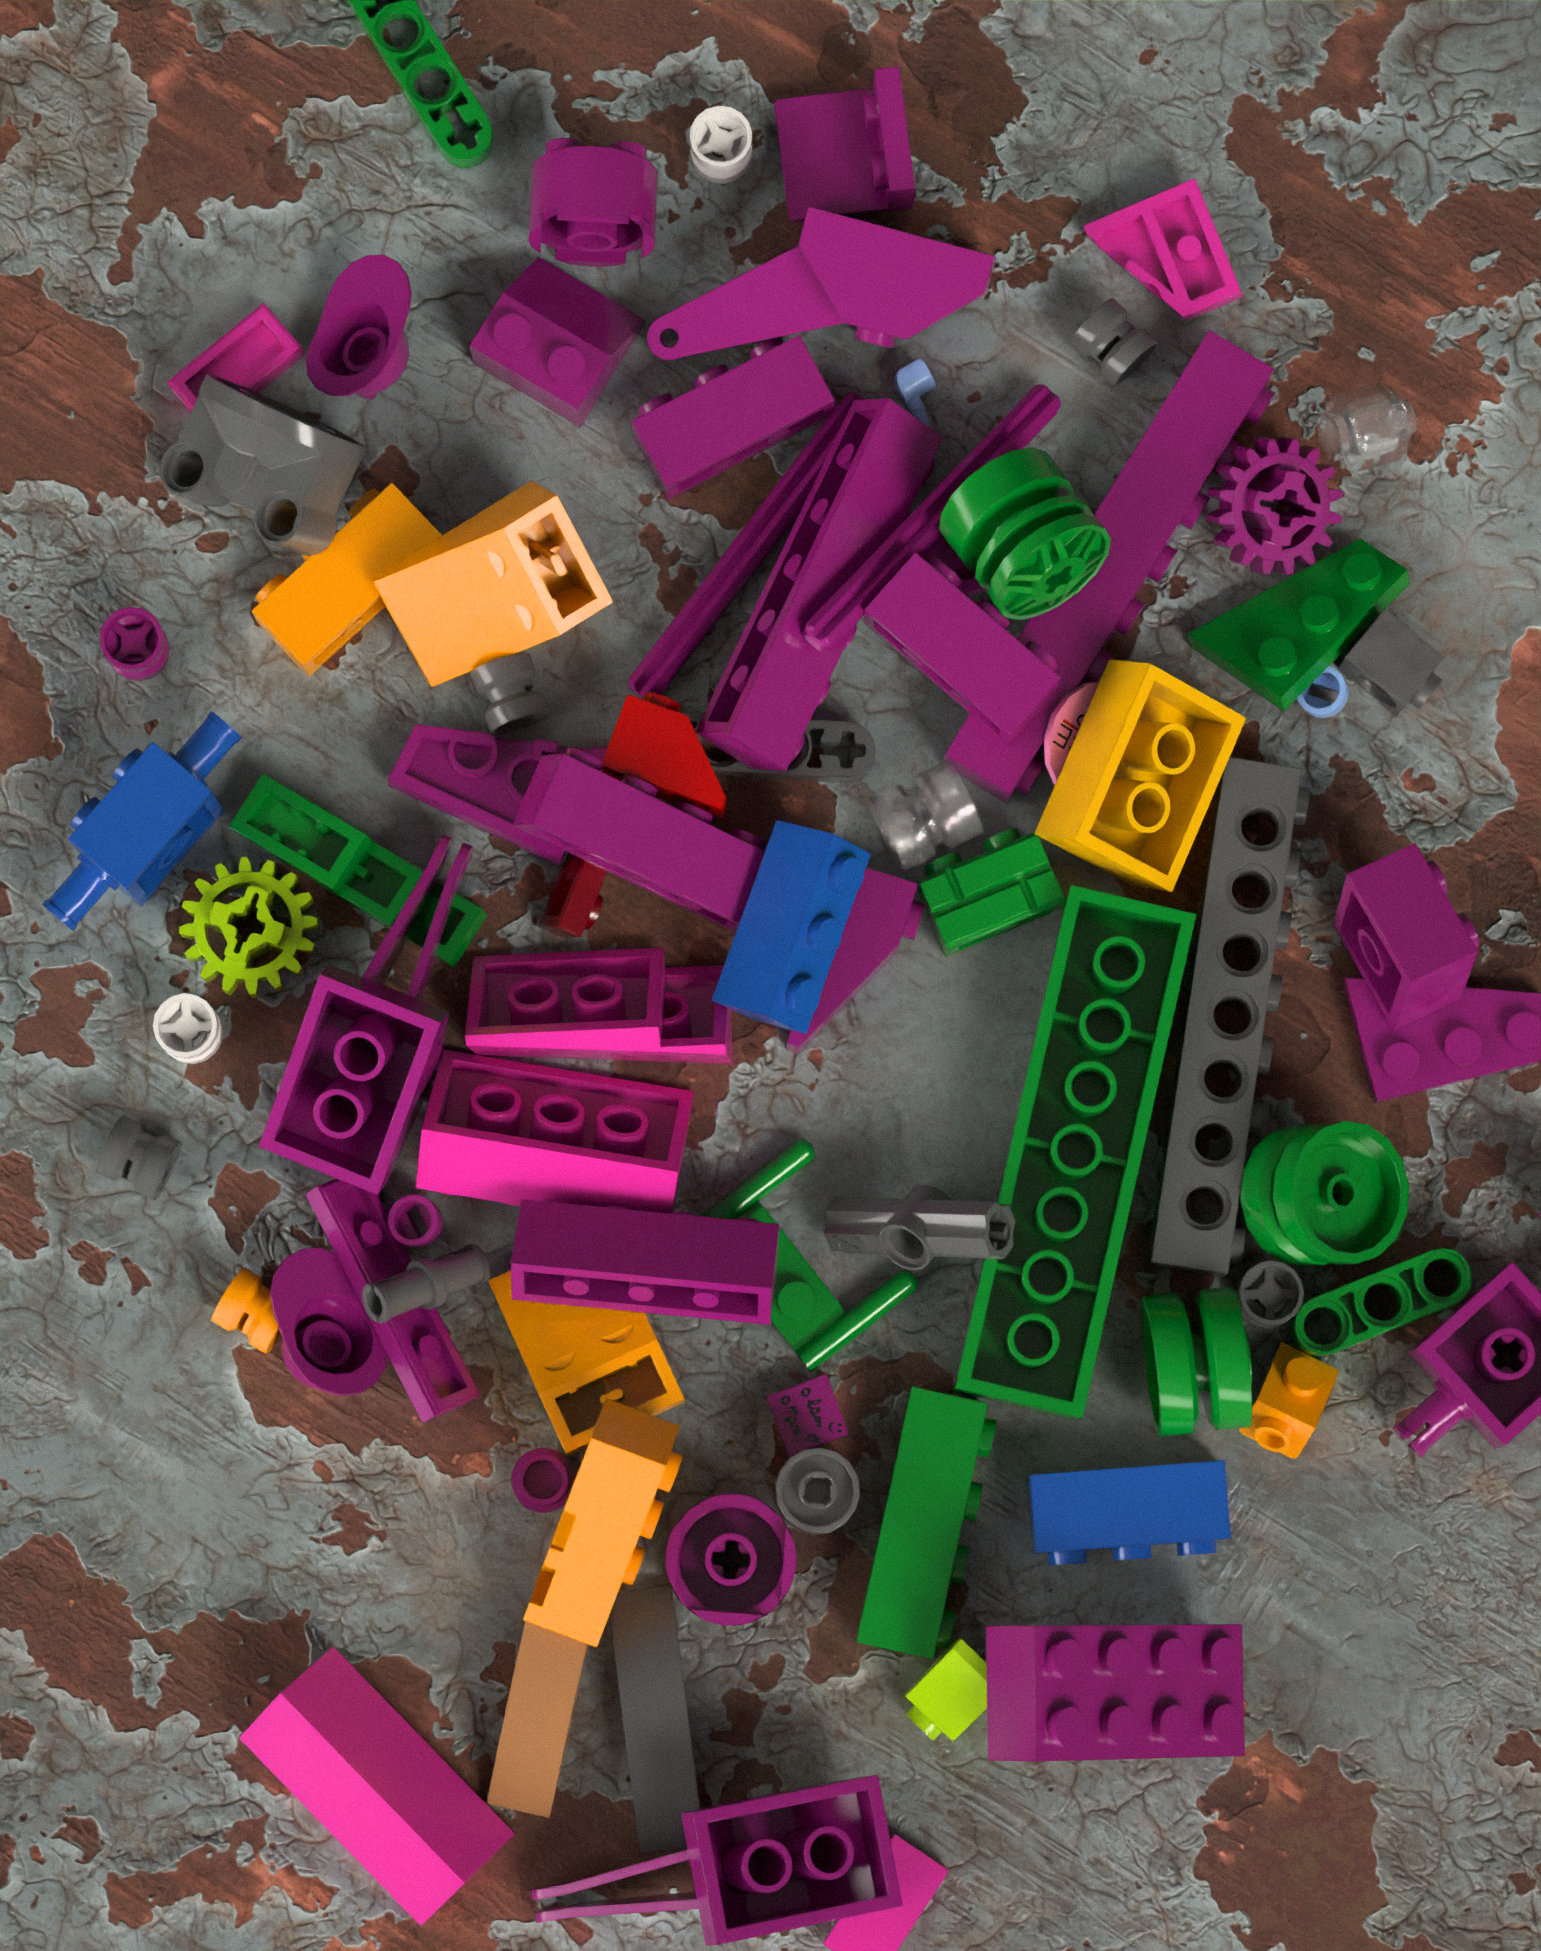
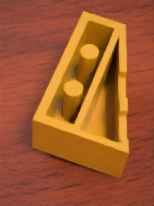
M605 1399L524 1615V1621L597 1648L621 1583L633 1585L646 1550L636 1545L639 1536L651 1539L664 1506V1502L654 1499L657 1489L670 1492L683 1455L672 1452V1448L680 1427L679 1425L610 1399Z

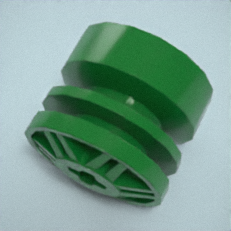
M1033 447L1010 451L989 461L971 474L951 495L941 513L939 530L966 568L976 571V580L984 592L989 595L1002 616L1013 620L1040 616L1059 607L1081 591L1098 573L1109 554L1111 538L1106 528L1097 517L1093 516L1086 502L1082 498L1074 496L1075 491L1069 480L1046 451Z

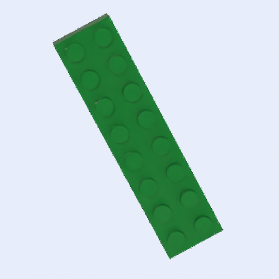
M1071 885L1065 899L1066 902L1061 916L996 1200L997 1204H1009L1016 1221L1013 1229L1014 1246L1004 1259L983 1258L952 1392L1079 1421L1083 1418L1196 914Z

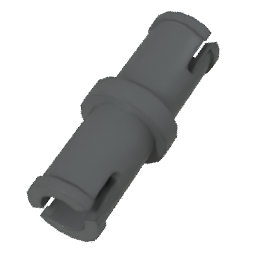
M468 1244L460 1250L434 1260L422 1257L410 1262L406 1271L378 1282L366 1284L362 1291L363 1305L369 1317L374 1322L379 1321V1324L418 1307L431 1310L441 1306L448 1295L488 1281L490 1265L484 1251L477 1245L473 1246V1244Z

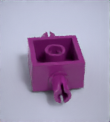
M1513 1262L1499 1269L1407 1352L1434 1382L1432 1385L1435 1390L1400 1423L1397 1422L1393 1426L1394 1431L1402 1441L1408 1439L1423 1424L1426 1426L1425 1430L1407 1445L1418 1457L1422 1458L1426 1451L1460 1420L1466 1423L1470 1422L1492 1448L1496 1449L1506 1446L1541 1414V1291L1530 1282ZM1492 1343L1498 1347L1507 1343L1513 1346L1515 1352L1509 1358L1511 1364L1515 1367L1513 1370L1507 1366L1496 1369L1493 1366L1491 1360L1494 1358L1495 1352L1491 1347Z

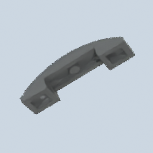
M671 1585L621 1591L617 1593L612 1606L610 1620L640 1852L645 1853L687 1847L681 1813L700 1809L701 1807L673 1590Z

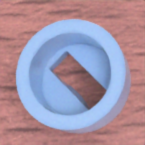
M1328 666L1297 698L1302 708L1310 715L1318 718L1331 717L1340 712L1345 706L1349 695L1348 685L1338 670ZM1311 685L1339 695L1333 703L1310 696L1308 693Z

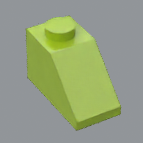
M956 1639L903 1695L913 1704L905 1715L932 1741L941 1733L945 1734L951 1741H954L987 1709L986 1662L962 1639Z

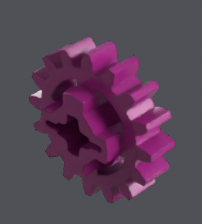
M1257 437L1255 451L1252 448L1243 446L1234 448L1238 464L1235 467L1219 464L1217 471L1225 479L1222 488H1208L1207 495L1219 500V509L1206 515L1207 521L1222 524L1223 530L1214 538L1215 544L1226 548L1233 547L1229 558L1233 563L1244 566L1250 563L1251 571L1267 575L1270 574L1272 568L1278 573L1293 574L1294 559L1298 563L1307 565L1315 563V556L1311 547L1314 544L1330 547L1333 542L1329 535L1324 532L1327 523L1338 524L1342 520V516L1330 511V502L1343 497L1342 490L1329 488L1326 484L1336 472L1334 467L1325 464L1315 465L1320 451L1317 448L1308 446L1299 448V440L1280 437L1276 443L1273 438ZM1273 499H1276L1278 503L1288 505L1289 510L1282 511L1277 509L1276 512H1272L1271 508L1261 506L1260 501L1273 502Z

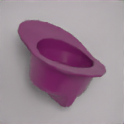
M366 255L352 262L337 277L328 295L317 331L311 341L306 357L307 376L317 390L329 396H349L355 393L361 398L372 400L378 392L386 390L395 383L406 369L410 354L408 338L403 328L409 313L412 293L409 276L399 262L386 255Z
M322 1248L300 1249L285 1258L273 1275L270 1297L273 1314L282 1335L281 1351L286 1367L294 1378L306 1386L340 1396L360 1394L375 1385L386 1368L387 1353L336 1253Z

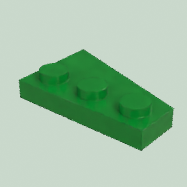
M1360 538L1187 633L1190 647L1276 707L1285 711L1410 584L1408 569Z

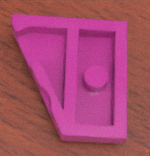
M1195 178L1083 226L1091 242L1185 322L1243 298Z

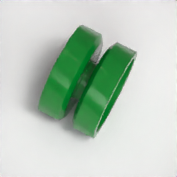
M1349 1121L1325 1122L1322 1124H1294L1272 1131L1253 1149L1243 1171L1240 1201L1247 1228L1260 1247L1279 1261L1305 1266L1325 1265L1328 1263L1337 1265L1358 1264L1378 1257L1397 1239L1407 1216L1409 1184L1403 1160L1390 1140L1368 1124Z
M1234 1286L1199 1291L1194 1301V1331H1190L1184 1302L1176 1293L1150 1295L1141 1298L1144 1361L1151 1411L1158 1437L1193 1433L1198 1423L1199 1415L1198 1392L1202 1393L1206 1416L1216 1431L1251 1426V1356L1248 1336L1243 1324L1239 1299Z

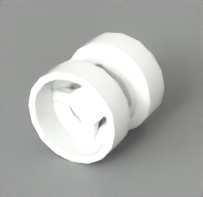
M715 106L708 108L696 117L691 126L690 157L694 169L702 178L711 183L726 184L736 181L744 175L751 164V127L744 115L732 107ZM712 153H715V154H717V155H722L723 157H717V156L713 155Z
M182 993L171 996L159 1006L154 1015L153 1030L156 1040L171 1057L179 1062L195 1064L206 1061L216 1053L222 1043L224 1030L220 1017L206 1000L197 995Z

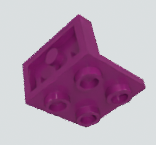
M899 66L874 69L873 88L784 98L775 101L774 112L787 213L790 222H804L808 206L846 217L913 209L915 183Z

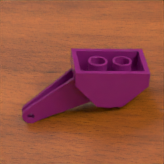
M808 206L798 246L659 317L648 329L647 343L652 353L664 360H675L685 356L846 323L857 326L854 339L887 348H894L897 337L905 340L911 339L986 295L997 257ZM669 328L674 329L678 334V342L673 347L665 345L662 340L664 331Z
M445 834L441 836L426 869L363 976H358L331 964H328L319 974L258 1147L376 1195L386 1185L422 1107L442 1052L449 1012L421 1000L452 902L471 859L472 845L465 842L462 844L448 873L407 995L383 985L425 908L446 862L453 838Z
M878 1775L862 1776L783 1790L681 1813L688 1850L590 1878L530 1890L532 1900L561 1896L690 1860L695 1891L596 1900L535 1912L534 1915L536 1923L571 1917L699 1909L705 1945H721L903 1906Z

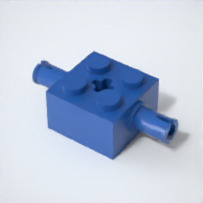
M212 711L175 755L170 751L167 754L154 742L144 752L138 748L134 749L115 770L113 778L118 782L101 801L97 797L91 798L74 816L70 826L75 831L68 840L80 853L77 859L81 863L48 901L45 900L42 904L72 931L77 928V924L109 887L114 891L119 888L142 907L225 812L212 791L206 787L208 784L204 779L233 745L242 738Z

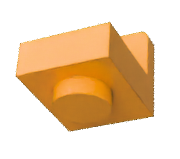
M1281 1342L1252 1404L1251 1426L1240 1428V1433L1255 1440L1268 1451L1281 1453L1296 1459L1316 1429L1340 1370Z

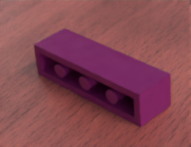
M567 748L565 754L541 756L512 826L731 931H737L768 844L765 840L733 828L731 833L728 834L710 825L713 819L710 813L691 804L678 802L676 808L655 798L658 793V789L655 786L629 775H623L621 781L601 772L603 762L583 751Z
M521 1199L511 1258L512 1300L770 1325L778 1263L779 1224L764 1223L752 1218L733 1220L702 1217L683 1211L661 1213L632 1210L621 1205L598 1207L568 1204L558 1199H546L543 1201Z

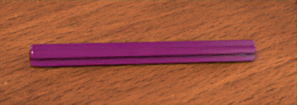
M1035 385L809 619L802 632L805 640L812 644L817 651L822 653L829 652L864 616L865 608L916 552L921 556L942 534L939 530L941 513L958 487L971 474L989 461L1010 451L1024 449L1057 414L1058 409L1061 407L1058 395L1051 392L1046 385Z
M852 391L845 394L628 679V686L640 698L643 699L645 692L659 695L664 692L799 515L853 400H866L861 395Z

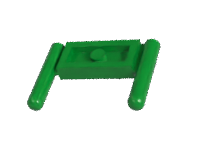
M797 1139L699 1216L733 1220L752 1218L764 1223L777 1224L759 1201L811 1162L815 1157L814 1147L805 1139ZM779 1227L778 1263L771 1323L794 1350L806 1368L812 1372L915 1292L918 1286L917 1279L910 1271L900 1270L849 1311L845 1312Z

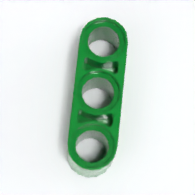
M1441 1248L1431 1250L1319 1295L1304 1303L1296 1315L1290 1319L1288 1326L1290 1340L1297 1350L1311 1357L1320 1358L1332 1355L1446 1309L1462 1300L1470 1290L1472 1282L1470 1265L1456 1251ZM1429 1263H1443L1454 1274V1289L1449 1296H1435L1424 1285V1270ZM1369 1287H1384L1394 1296L1396 1303L1395 1312L1389 1320H1375L1365 1310L1363 1301ZM1310 1311H1325L1335 1320L1336 1335L1330 1344H1316L1305 1334L1304 1321Z

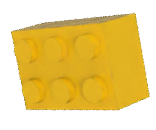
M1109 660L1034 834L1130 886L1172 892L1246 717L1151 663Z

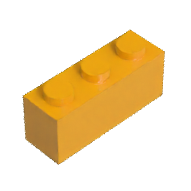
M393 483L387 486L381 493L374 488L364 494L348 513L352 519L335 534L333 541L327 549L317 555L307 556L302 554L305 562L288 578L283 573L275 576L255 597L259 604L252 610V613L257 623L308 677L386 607L371 579L442 536Z

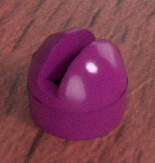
M407 1195L400 1198L391 1207L388 1215V1227L392 1236L398 1242L413 1248L430 1245L439 1237L443 1226L442 1214L438 1206L430 1199L420 1195ZM415 1207H418L428 1228L427 1233L421 1236L418 1226L409 1212Z

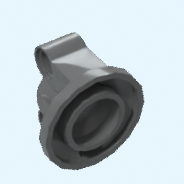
M207 373L198 391L197 401L180 438L163 455L160 465V477L164 487L172 494L207 506H225L230 501L241 504L255 511L254 527L259 537L266 543L307 556L320 554L328 548L334 539L337 511L355 471L361 463L367 446L280 402L224 378ZM297 515H298V519H297L296 525H295V527L293 528L294 520H295V518H296Z

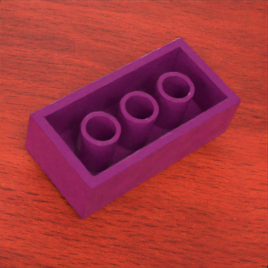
M1242 1624L986 1626L988 1761L1042 1762L1245 1756Z

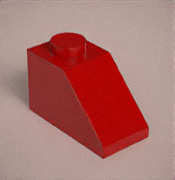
M645 692L643 699L627 694L602 761V772L621 781L623 775L641 779L658 789L656 795L658 797L675 803L684 802L707 811L716 818L723 819L727 808L726 796L689 717L678 713L681 705L668 697L652 692Z

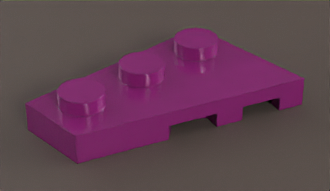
M415 724L388 778V786L561 866L567 853L566 851L512 826L542 755L565 754L567 748H573L603 761L607 748L593 746L592 749L560 746L556 741L534 739V742L495 738L491 733Z
M1344 978L1342 981L1374 1104L1541 1063V993L1465 987L1460 1000L1393 1030L1365 979Z

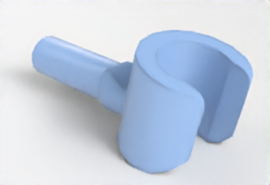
M916 359L899 369L894 377L893 386L901 401L907 406L908 412L930 427L925 406L920 397L935 389L936 384L925 362L922 359Z

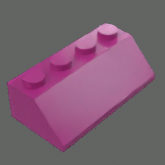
M443 1049L421 1130L416 1188L441 1192L446 1195H460L502 1202L511 1206H520L521 1199L536 1201L558 1199L568 1204L598 1207L621 1205L632 1210L673 1213L694 1091Z

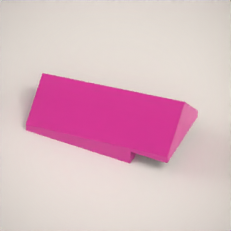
M663 948L473 956L465 1028L466 1046L476 1055L733 1064L731 1010L711 1001L724 965L666 968Z
M334 1646L287 1686L239 1738L421 1926L516 1834L383 1694L379 1693Z

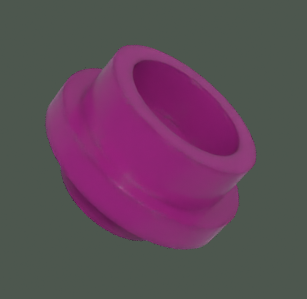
M537 1448L528 1451L516 1462L511 1475V1486L515 1497L524 1507L535 1512L548 1513L558 1510L566 1504L576 1475L571 1462L562 1453L550 1448Z

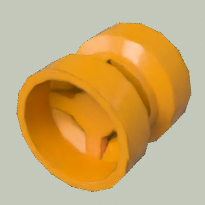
M243 1267L221 1297L211 1321L227 1331L238 1329L247 1335L249 1344L266 1355L282 1336L273 1314L270 1297L271 1290L264 1286L261 1276Z

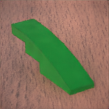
M263 773L229 825V828L388 929L393 925L424 872L373 842L365 833ZM438 882L408 938L409 942L423 949L444 888ZM456 894L435 957L455 968L488 916L482 908Z

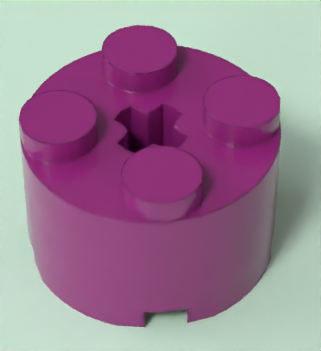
M557 138L548 141L545 154L540 156L532 166L528 238L531 247L541 253V243L555 248V260L567 264L590 267L626 264V252L640 248L641 258L649 255L655 246L658 172L655 166L646 159L647 149L641 144L629 141L617 142L610 145V147L583 146L581 142L570 138Z
M721 1494L709 1497L695 1504L676 1523L667 1543L665 1555L666 1572L675 1595L693 1614L708 1622L719 1625H744L766 1616L784 1599L795 1575L796 1549L787 1525L768 1505L746 1495ZM730 1541L739 1543V1552L750 1556L749 1568H738L736 1579L723 1578V1568L712 1564L713 1553L724 1552L726 1542Z

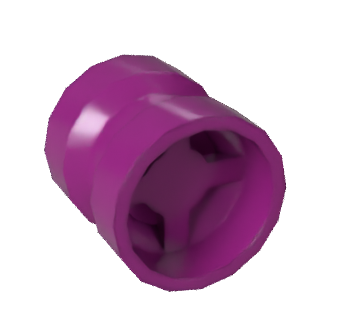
M134 607L119 609L111 614L101 627L99 641L102 652L114 670L124 678L135 681L151 679L160 673L168 662L170 652L168 638L156 618L144 609Z

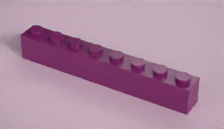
M1208 331L1094 514L1106 528L1111 538L1109 554L1098 573L1081 591L1059 607L1040 616L1030 618L1017 638L1024 646L1030 640L1034 641L1056 660L1058 667L1054 672L1061 677L1058 690L1008 746L970 714L945 753L943 766L1006 804L1009 803L1016 790L1027 796L1045 767V762L1037 758L1044 746V736L1052 712L1066 694L1075 690L1082 683L1098 682L1108 661L1112 658V656L1103 651L1115 630L1124 636L1127 635L1145 603L1136 598L1148 577L1157 583L1160 582L1178 550L1169 546L1180 525L1192 530L1210 500V497L1202 493L1206 483L1213 472L1221 476L1217 471L1219 464L1232 466L1236 459L1234 448L1243 446L1235 441L1234 438L1246 420L1254 425L1258 424L1276 393L1267 388L1274 368L1214 332Z

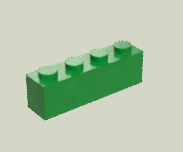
M911 1387L856 1643L929 1659L934 1658L936 1647L948 1649L956 1614L955 1610L944 1608L950 1583L962 1585L970 1548L958 1545L963 1519L975 1522L983 1483L972 1481L976 1457L989 1458L997 1420L985 1418L988 1403Z

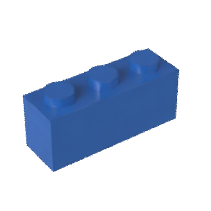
M776 820L711 1001L749 1019L807 1034L813 1014L818 1007L821 992L836 950L841 943L842 934L856 894L863 882L864 872L871 853L835 834Z
M1224 1460L1027 1476L1033 1554L1048 1553V1566L1087 1563L1086 1550L1112 1548L1113 1561L1152 1558L1151 1545L1177 1543L1178 1556L1216 1553L1215 1540L1231 1539Z

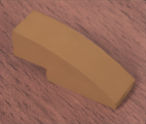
M525 1621L486 1804L550 1818L579 1693L578 1689L588 1644Z

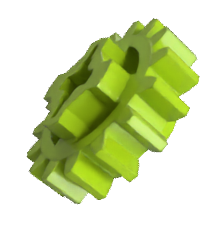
M241 857L239 872L230 874L222 863L215 865L216 875L219 880L211 885L207 881L198 878L195 881V885L203 895L199 902L183 901L182 908L194 917V923L180 926L179 934L183 938L196 940V944L184 953L190 963L205 959L207 963L201 970V978L209 983L221 974L223 976L222 990L229 995H232L237 989L239 982L245 983L251 998H258L260 982L269 981L277 992L284 990L280 974L288 970L292 974L301 977L304 970L296 958L299 953L315 954L317 950L314 943L304 938L305 932H311L320 928V922L317 917L303 915L302 912L314 903L311 894L306 892L294 896L292 892L297 887L298 877L293 872H290L280 881L275 879L277 866L271 860L266 861L260 873L254 872L248 857ZM247 887L243 897L227 905L218 902L231 891ZM275 894L288 906L292 928L275 921L271 913L275 903ZM257 911V919L265 929L262 935L251 933L247 942L242 944V935L235 928V924L238 920L248 922L252 913L256 914ZM208 927L223 933L227 941L224 961L218 958L211 948L208 939ZM271 950L281 953L272 962L258 968H252L255 958Z

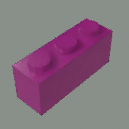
M800 335L786 342L782 336L771 338L755 347L749 353L751 360L731 370L728 369L727 365L714 367L694 380V389L675 399L672 398L670 393L660 395L646 402L637 410L639 417L631 421L632 435L667 501L829 417L834 410L835 400Z
M915 552L865 608L863 622L1008 746L1058 690L1061 677L1054 672L1058 667V663L1045 649L1034 641L1030 640L1024 646L1005 630L1010 625V622L991 603L981 599L975 604L957 588L962 583L960 578L945 563L935 557L926 562Z

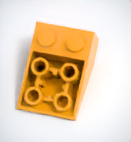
M532 480L371 579L431 687L473 671L492 660L515 654L557 637L613 602L558 496Z
M511 1270L488 1280L567 1456L587 1448L606 1398L652 1416H657L685 1403L683 1394L645 1313L512 1300Z

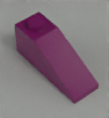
M865 869L863 882L856 894L842 934L841 943L836 950L821 992L818 1007L813 1014L807 1034L790 1031L787 1051L799 1054L896 955L902 937L911 940L915 939L925 907L924 903L914 900L918 883L873 869Z

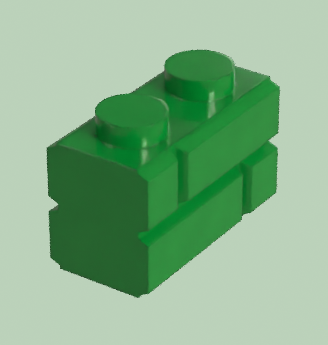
M1018 828L1009 829L985 840L982 844L986 852L962 861L959 852H956L924 866L927 876L917 881V892L921 902L925 904L924 909L946 957L1063 909L1066 902L1063 892L1050 866L1038 835L1034 834L1035 832L1021 837Z

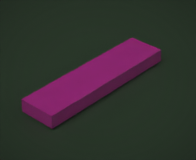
M334 1179L317 1186L308 1192L306 1197L364 1308L362 1301L363 1287L368 1283L378 1282L406 1271L408 1264L412 1260L404 1245L392 1236L388 1227V1214L379 1196L342 1180ZM418 1307L395 1316L382 1324H379V1321L374 1322L367 1314L422 1423L463 1406L480 1396L436 1308L425 1310L422 1307Z

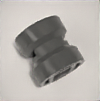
M1111 298L1101 305L1079 327L1070 339L1069 344L1081 356L1093 357L1100 364V374L1113 387H1116L1147 359L1157 346L1158 341L1145 329H1135L1127 321V311L1114 298Z
M516 653L492 660L477 667L470 673L476 692L484 696L487 703H491L484 715L492 735L505 734L528 727L550 715L544 695L531 690L534 687L532 680L536 672L529 653Z
M123 1115L114 1125L97 1162L96 1173L113 1181L124 1178L134 1183L137 1192L156 1200L173 1172L182 1143L165 1134L157 1137L144 1132L141 1123Z
M1266 1261L1258 1263L1245 1272L1235 1286L1242 1318L1253 1327L1263 1329L1278 1327L1294 1317L1302 1306L1304 1296L1302 1281L1294 1269L1282 1262Z

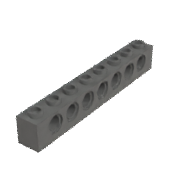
M1229 757L1217 786L1146 1265L1149 1267L1223 1278L1228 1274L1229 1264L1240 1265L1242 1260L1246 1227L1236 1226L1235 1222L1238 1202L1241 1198L1242 1175L1247 1162H1244L1248 1137L1259 1138L1263 1120L1264 1100L1254 1099L1257 1074L1268 1075L1272 1058L1273 1038L1263 1036L1266 1011L1277 1013L1281 996L1283 976L1273 974L1272 969L1275 949L1286 950L1290 934L1292 913L1281 911L1284 887L1295 888L1300 866L1301 850L1290 849L1293 825L1304 826L1309 804L1310 788L1299 786L1302 768ZM1251 816H1259L1266 819L1274 829V841L1265 846L1251 844L1242 834V821ZM1242 878L1256 880L1264 889L1265 903L1253 909L1239 905L1232 894L1233 883ZM1233 940H1241L1248 943L1256 954L1255 967L1248 971H1236L1229 967L1223 957L1224 945ZM1226 1002L1240 1006L1247 1017L1245 1031L1239 1034H1227L1221 1031L1214 1021L1215 1007ZM1214 1065H1224L1230 1068L1238 1080L1236 1093L1225 1098L1213 1095L1207 1089L1204 1082L1206 1069ZM1215 1128L1226 1136L1229 1150L1224 1159L1210 1161L1198 1153L1195 1147V1136L1199 1130ZM1198 1190L1207 1191L1217 1199L1220 1211L1214 1223L1199 1224L1189 1217L1185 1204L1191 1192Z

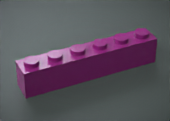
M890 398L853 400L695 731L750 769L786 771L790 762L801 751L804 743L803 734L816 707L828 694L831 684L830 677L842 651L852 642L856 634L857 624L826 653L817 651L812 644L805 640L802 634L803 629L809 619L909 517L908 512L920 486L927 481L934 469V457L943 437Z

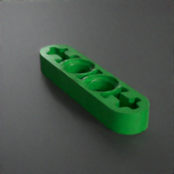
M346 0L441 155L448 163L459 168H472L484 162L493 149V131L489 119L416 1L402 0L393 3L394 0H386L388 5H385L378 12L375 0ZM377 13L373 18L368 16V14ZM396 19L412 21L419 30L416 41L403 49L388 45L383 38V32L391 21ZM429 70H439L445 73L451 81L448 93L437 100L424 99L415 90V83L418 77ZM461 100L466 103L465 105L456 106ZM455 106L458 118L468 131L474 130L477 127L480 129L475 134L477 145L472 149L467 150L466 146L462 143L455 144L454 146L450 145L454 141L455 136L453 126L446 113H449ZM441 116L437 122L432 119V117Z

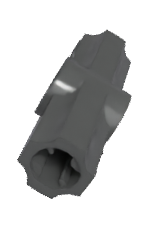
M928 1185L914 1187L905 1199L836 1197L826 1209L827 1221L824 1235L831 1251H843L849 1254L886 1255L894 1264L913 1271L925 1268L933 1257L1004 1259L1014 1246L1013 1229L1016 1221L1009 1204H997L996 1201L952 1200L945 1192Z

